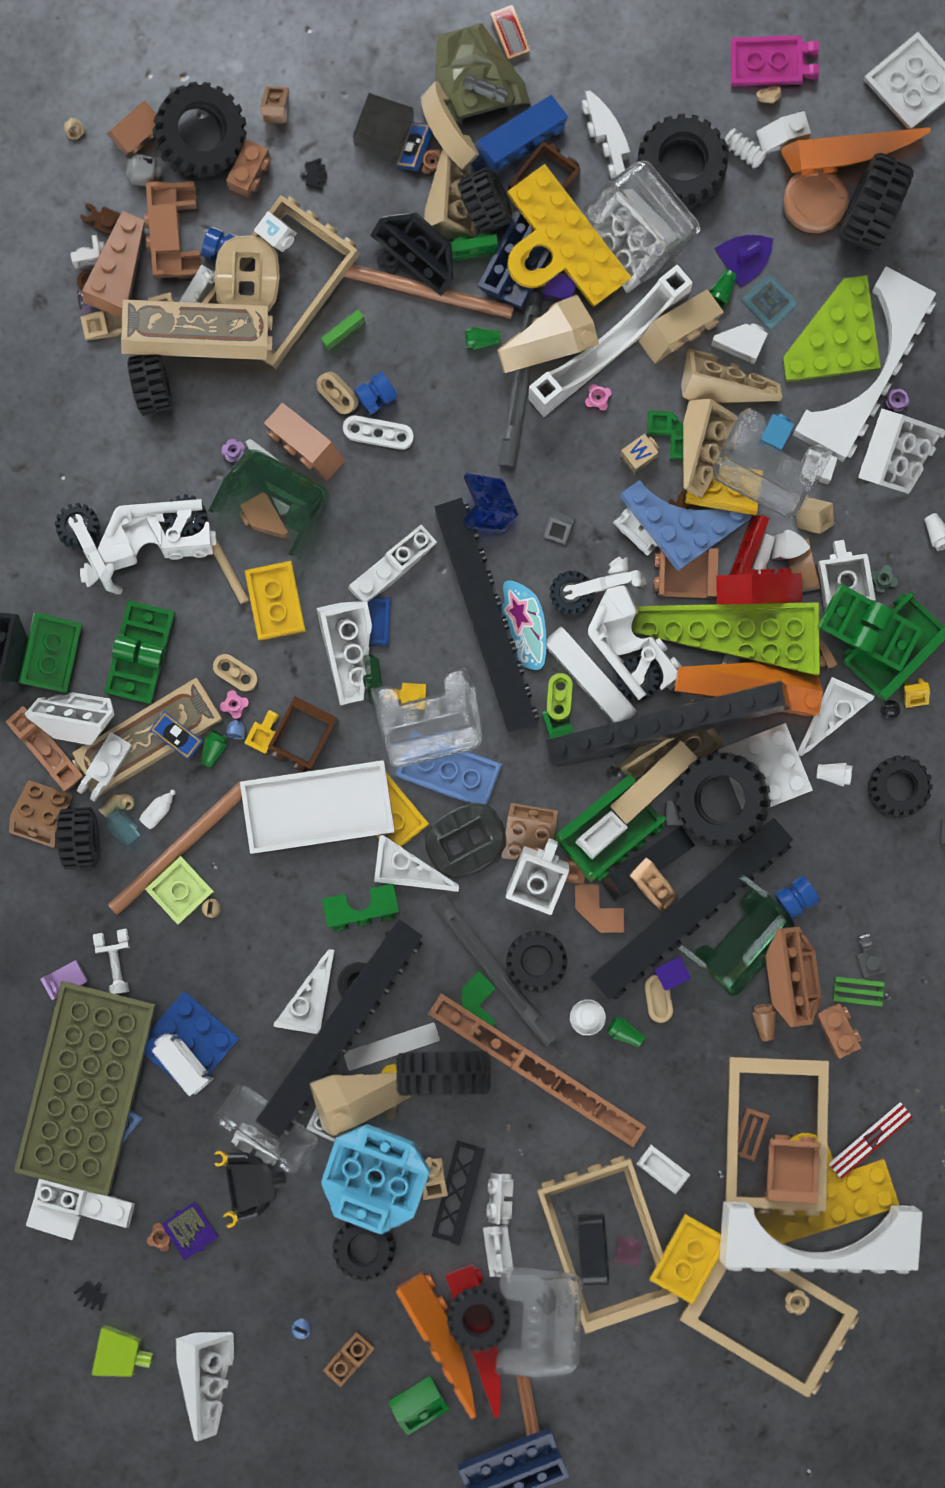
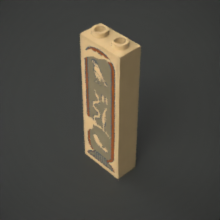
M123 300L121 354L266 360L267 350L272 351V336H268V330H272V316H268V306Z
M197 677L97 737L92 745L86 744L72 753L75 757L72 760L73 764L80 772L83 771L85 774L110 732L132 744L131 749L108 786H105L100 796L175 751L150 731L164 711L197 737L224 721ZM92 779L88 785L91 793L99 784V781Z

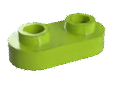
M563 673L553 675L548 684L547 712L549 718L555 722H563L571 714L573 684L571 678ZM560 684L565 686V689L562 691L556 689ZM558 707H561L564 710L560 714H557L555 712V709Z

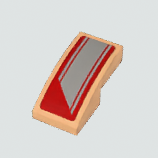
M512 5L490 13L507 59L530 51Z

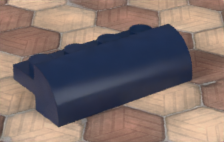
M517 210L478 287L494 300L502 303L506 302L523 310L534 288H526L516 283L509 274L507 262L513 247L534 232V230L520 211ZM543 246L533 248L530 251L529 257L524 262L526 269L534 271L537 268H545L551 253Z
M550 1428L457 1465L466 1488H544L569 1477Z

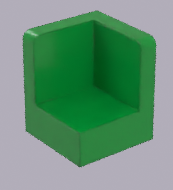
M563 708L555 710L557 714L564 711ZM547 711L542 712L549 739L574 733L569 718L563 722H555L549 718Z

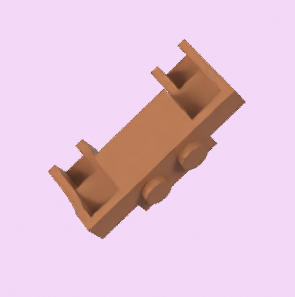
M146 182L148 214H144L145 227L149 228L150 237H146L147 251H151L154 279L178 277L179 279L194 278L202 265L201 253L199 250L182 252L179 210L197 209L195 182Z

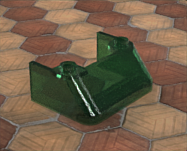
M251 449L245 451L225 476L208 511L211 513L222 511L229 495L233 497L240 496L246 491L248 485H251L290 506L286 515V522L291 529L298 532V535L288 554L291 556L300 554L328 500L327 488L323 484L260 450Z
M744 875L740 879L750 889L743 896L741 908L745 914L714 949L709 945H703L694 954L683 945L679 947L695 966L730 996L740 994L766 965L765 955L777 929L795 927L794 922L775 900Z

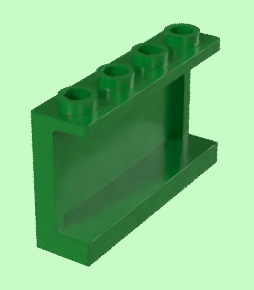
M912 592L907 596L902 593L893 602L896 606L893 611L896 614L923 628L901 672L853 646H850L843 654L846 659L842 663L883 703L945 640V626L913 597L914 594Z
M631 774L553 837L590 882L596 878L601 881L611 872L608 869L611 865L615 863L619 866L629 857L626 854L632 848L637 851L647 843L644 839L650 833L654 837L665 828L662 823L667 820L666 817H660L650 804L628 824L610 807L636 782ZM612 810L628 828L592 860L575 842Z

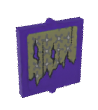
M195 1202L181 1211L177 1210L173 1217L161 1224L184 1261L196 1252L204 1251L206 1245L218 1238Z

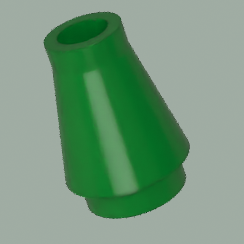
M724 270L720 278L709 290L720 307L726 306V303H729L731 300L737 275L730 270Z
M471 327V329L465 330L466 348L477 350L500 344L499 330Z
M210 730L209 734L205 735L199 762L213 768L214 763L227 746L226 741L228 737Z
M616 1016L607 1030L611 1038L634 1045L637 1048L645 1038V1035L638 1031L624 1017Z

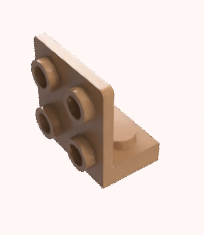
M30 780L27 781L10 815L9 833L55 848L57 844V818L61 809L69 808L73 796Z
M511 803L505 832L506 847L502 852V858L518 861L524 846L538 851V848L544 850L548 839L554 840L558 811Z

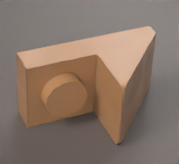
M265 86L260 105V115H263L264 122H287L289 87Z

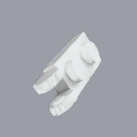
M110 732L85 774L87 775L81 781L77 792L83 794L92 779L99 781V784L90 796V799L95 802L105 786H108L131 749L132 744Z

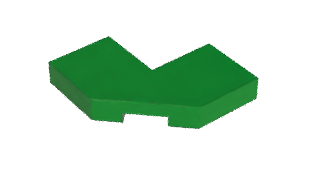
M648 410L647 436L670 437L669 460L684 461L683 424L679 421V418L672 411Z
M479 971L462 988V1007L489 1025L494 1026L497 1022L479 1005L496 987Z

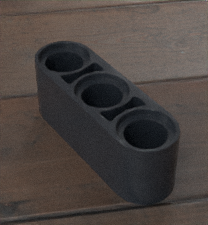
M604 1214L578 1215L583 1286L608 1285L609 1266Z

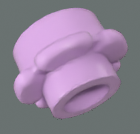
M893 389L888 392L886 405L889 409L892 408L894 412H901L904 407L906 408L909 405V398L904 390Z
M229 439L222 446V454L225 455V459L229 462L240 461L245 455L244 444L236 439Z

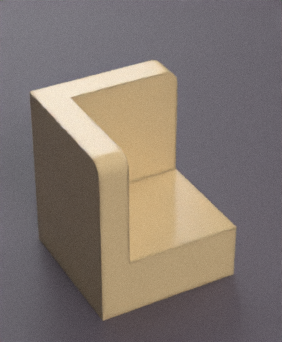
M808 498L795 506L798 529L821 534L834 525L833 503Z

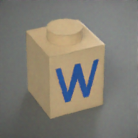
M643 434L622 449L620 456L635 474L658 457L659 452L657 450L659 447L652 437L647 438Z

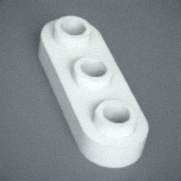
M350 416L343 423L344 434L352 441L404 450L409 448L414 440L411 428L404 424L361 416ZM358 426L360 430L357 433H353L351 428ZM381 430L383 435L376 437L374 435L375 431ZM399 435H405V441H398L397 438Z

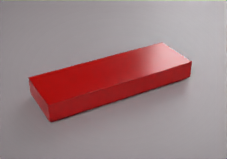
M764 515L752 516L729 575H744V570L751 569L770 518Z

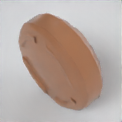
M817 170L814 175L801 176V172H798L790 179L784 191L783 208L786 217L796 228L806 233L819 234L833 229L841 222L848 208L849 194L845 183L836 173L823 174V170Z

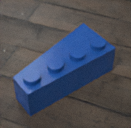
M551 94L478 140L475 147L479 155L471 163L472 167L476 171L488 167L498 176L534 148H537L542 141L545 142L552 135L560 134L565 129L564 125L568 115Z

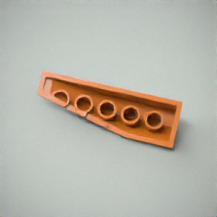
M928 127L798 140L781 147V153L792 173L801 172V176H810L816 174L815 171L823 170V174L838 172L837 168L871 160L877 153L886 155L909 145L930 133L931 129Z
M760 662L678 667L674 690L676 692L714 698L782 681L787 687L791 709L780 712L805 717L820 715L823 695L818 675Z
M422 1271L398 1285L396 1293L423 1340L429 1341L432 1355L436 1361L441 1362L443 1365L444 1375L450 1384L455 1386L454 1391L470 1418L473 1419L476 1417L472 1384L461 1344L458 1345L455 1342V1338L449 1332L447 1324L448 1314L446 1312L449 1307L443 1296L438 1297L434 1288L437 1286L431 1275L428 1274L426 1276Z

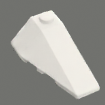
M367 601L337 603L316 608L339 704L344 705L364 700L365 687L363 675H366L364 656L369 655V640L372 629Z
M195 1332L176 1339L177 1366L195 1441H200L217 1435L223 1408L221 1403L223 1389L227 1388L229 1382L226 1379L228 1367L233 1364L234 1336L231 1332Z

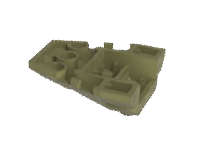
M482 23L437 35L435 81L440 83L449 99L445 104L458 126L463 125V118L505 106L508 112L531 106L524 81ZM471 74L476 76L477 80L481 78L497 85V88L503 87L509 91L505 103L496 101L495 97L491 99L475 92V89L465 88L463 86L465 76Z

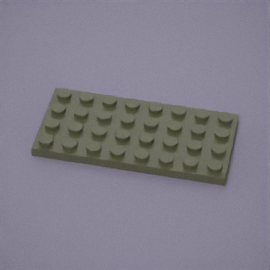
M61 981L14 1172L104 1196L110 1195L157 1004Z

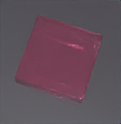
M618 1237L614 1262L638 1266L642 1241Z

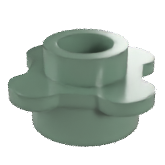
M884 565L879 571L871 572L872 580L878 593H883L885 589L896 587L898 584V580L894 578L891 572L892 568L889 565Z

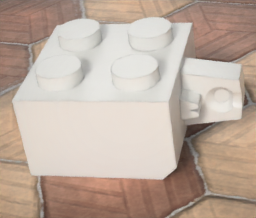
M844 540L834 541V554L829 555V560L819 561L816 565L824 612L839 584H844L875 601L867 554L852 556V552H846Z
M549 838L544 850L538 848V851L524 846L506 890L507 899L546 914H552L569 872V863L560 860L559 856L555 855L558 841Z

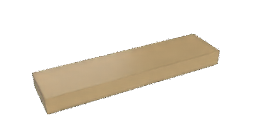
M681 740L610 807L628 824L698 758Z

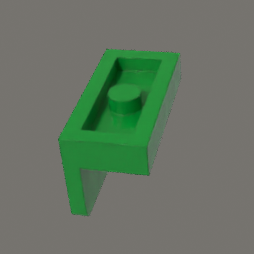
M430 1376L389 1401L398 1424L407 1435L450 1410Z

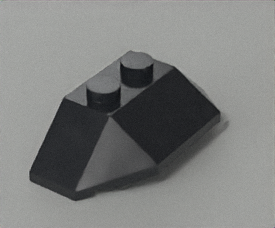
M417 212L384 216L379 219L370 236L438 295L442 296L454 279L451 242Z
M1 612L0 707L21 689V683H18L28 640L19 615Z

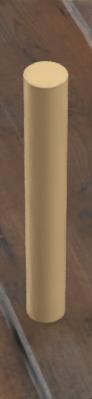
M217 541V545H212L213 554L240 604H243L249 599Z

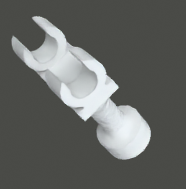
M126 928L117 930L119 942L117 945L105 947L104 934H93L95 953H109L114 980L109 989L110 993L118 995L130 992L128 982H124L121 977L122 972L118 958V950L131 948Z

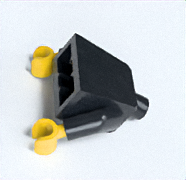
M218 1151L214 1155L221 1154L223 1161L221 1163H214V1165L225 1166L233 1211L227 1212L223 1217L231 1216L233 1218V1223L226 1225V1227L231 1228L238 1221L245 1222L258 1218L269 1207L270 1201L275 1199L274 1188L285 1186L286 1178L283 1171L272 1173L270 1164H264L261 1158L248 1152H230L227 1154Z

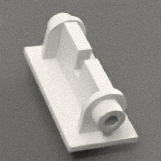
M201 265L180 302L202 303L215 286V272Z
M628 507L613 522L647 556L658 547L647 531L640 527V522Z
M243 1123L235 1132L231 1141L235 1144L234 1147L243 1152L251 1153L253 1148L256 1149L255 1156L261 1158L264 1164H271L272 1166L275 1165L278 1156L284 1149L275 1139L267 1138L258 1133L255 1128L246 1126Z
M491 1173L487 1184L488 1192L490 1193L489 1203L486 1207V1215L490 1223L509 1224V1219H512V1201H504V1196L513 1197L514 1179H511L512 1174Z
M507 1224L484 1227L483 1233L490 1277H504L508 1274H514Z

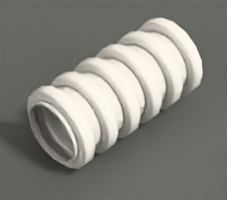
M735 128L731 129L724 138L728 151H734V155H739L741 160L745 159L747 165L752 164L753 169L757 168L764 160L766 151H761L760 146H754L755 143L753 141L749 142V138H743L742 133H736L737 130Z

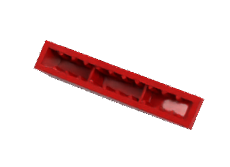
M474 1264L445 1274L453 1300L464 1289L477 1285L481 1287L480 1283L484 1282L480 1268L475 1269ZM483 1304L470 1306L464 1314L466 1327L476 1333L489 1330L493 1324L489 1307ZM493 1346L488 1351L479 1350V1352H474L471 1349L495 1418L500 1417L501 1393L498 1347Z

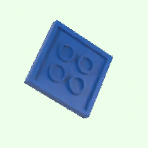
M184 991L150 1030L145 1055L175 1080L152 1050L156 1047L154 1042L164 1034H178L179 1036L176 1039H181L208 1071L206 1074L208 1076L240 1038Z

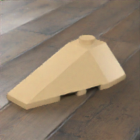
M442 148L425 207L424 219L447 239L454 240L459 237H467V239L477 238L478 228L470 218L460 193V179L470 175L469 166L462 170Z
M378 1073L376 1075L355 1074L348 1076L331 1075L310 1083L322 1128L331 1136L354 1128L414 1096L399 1095L397 1092L396 1073Z

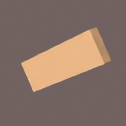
M647 858L630 875L661 913H664L679 896L655 865Z

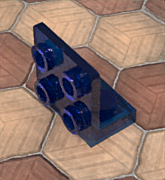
M466 473L463 477L475 505L463 519L465 527L504 533L519 515L504 480Z

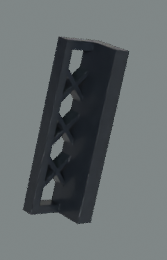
M461 1141L456 1142L446 1179L447 1193L450 1185L454 1191L448 1194V1196L441 1198L432 1237L450 1241V1243L460 1246L485 1148ZM460 1147L474 1150L472 1160L465 1165H462L458 1158ZM457 1161L460 1167L454 1170ZM470 1165L469 1173L467 1174L465 1167ZM462 1170L467 1178L466 1184L456 1189L451 1181L452 1176ZM464 1189L463 1196L461 1198L458 1192ZM456 1194L461 1202L460 1207L450 1213L445 1205L446 1199ZM445 1209L447 1215L442 1218L443 1210ZM458 1213L457 1218H456V1222H455L454 1219H453V1217H452V1215ZM447 1218H450L454 1225L452 1236L438 1233L440 1223Z

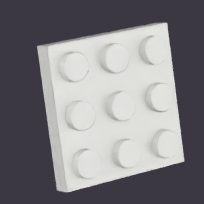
M919 32L876 66L863 79L907 129H914L945 103V61Z
M786 723L718 750L719 753L741 755L758 766L757 769L763 772L766 777L765 782L770 788V807L813 791ZM729 777L743 810L745 805L743 788L736 780Z

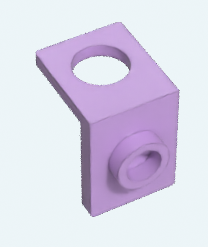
M77 960L41 978L51 1000L58 997L61 981L78 985L88 981Z

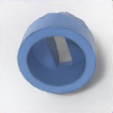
M231 721L227 726L226 736L233 739H244L246 728L243 722Z
M298 1319L293 1323L291 1330L297 1339H305L310 1335L312 1327L308 1320ZM298 1326L302 1329L307 1330V1333L304 1334L296 1330L295 1327Z

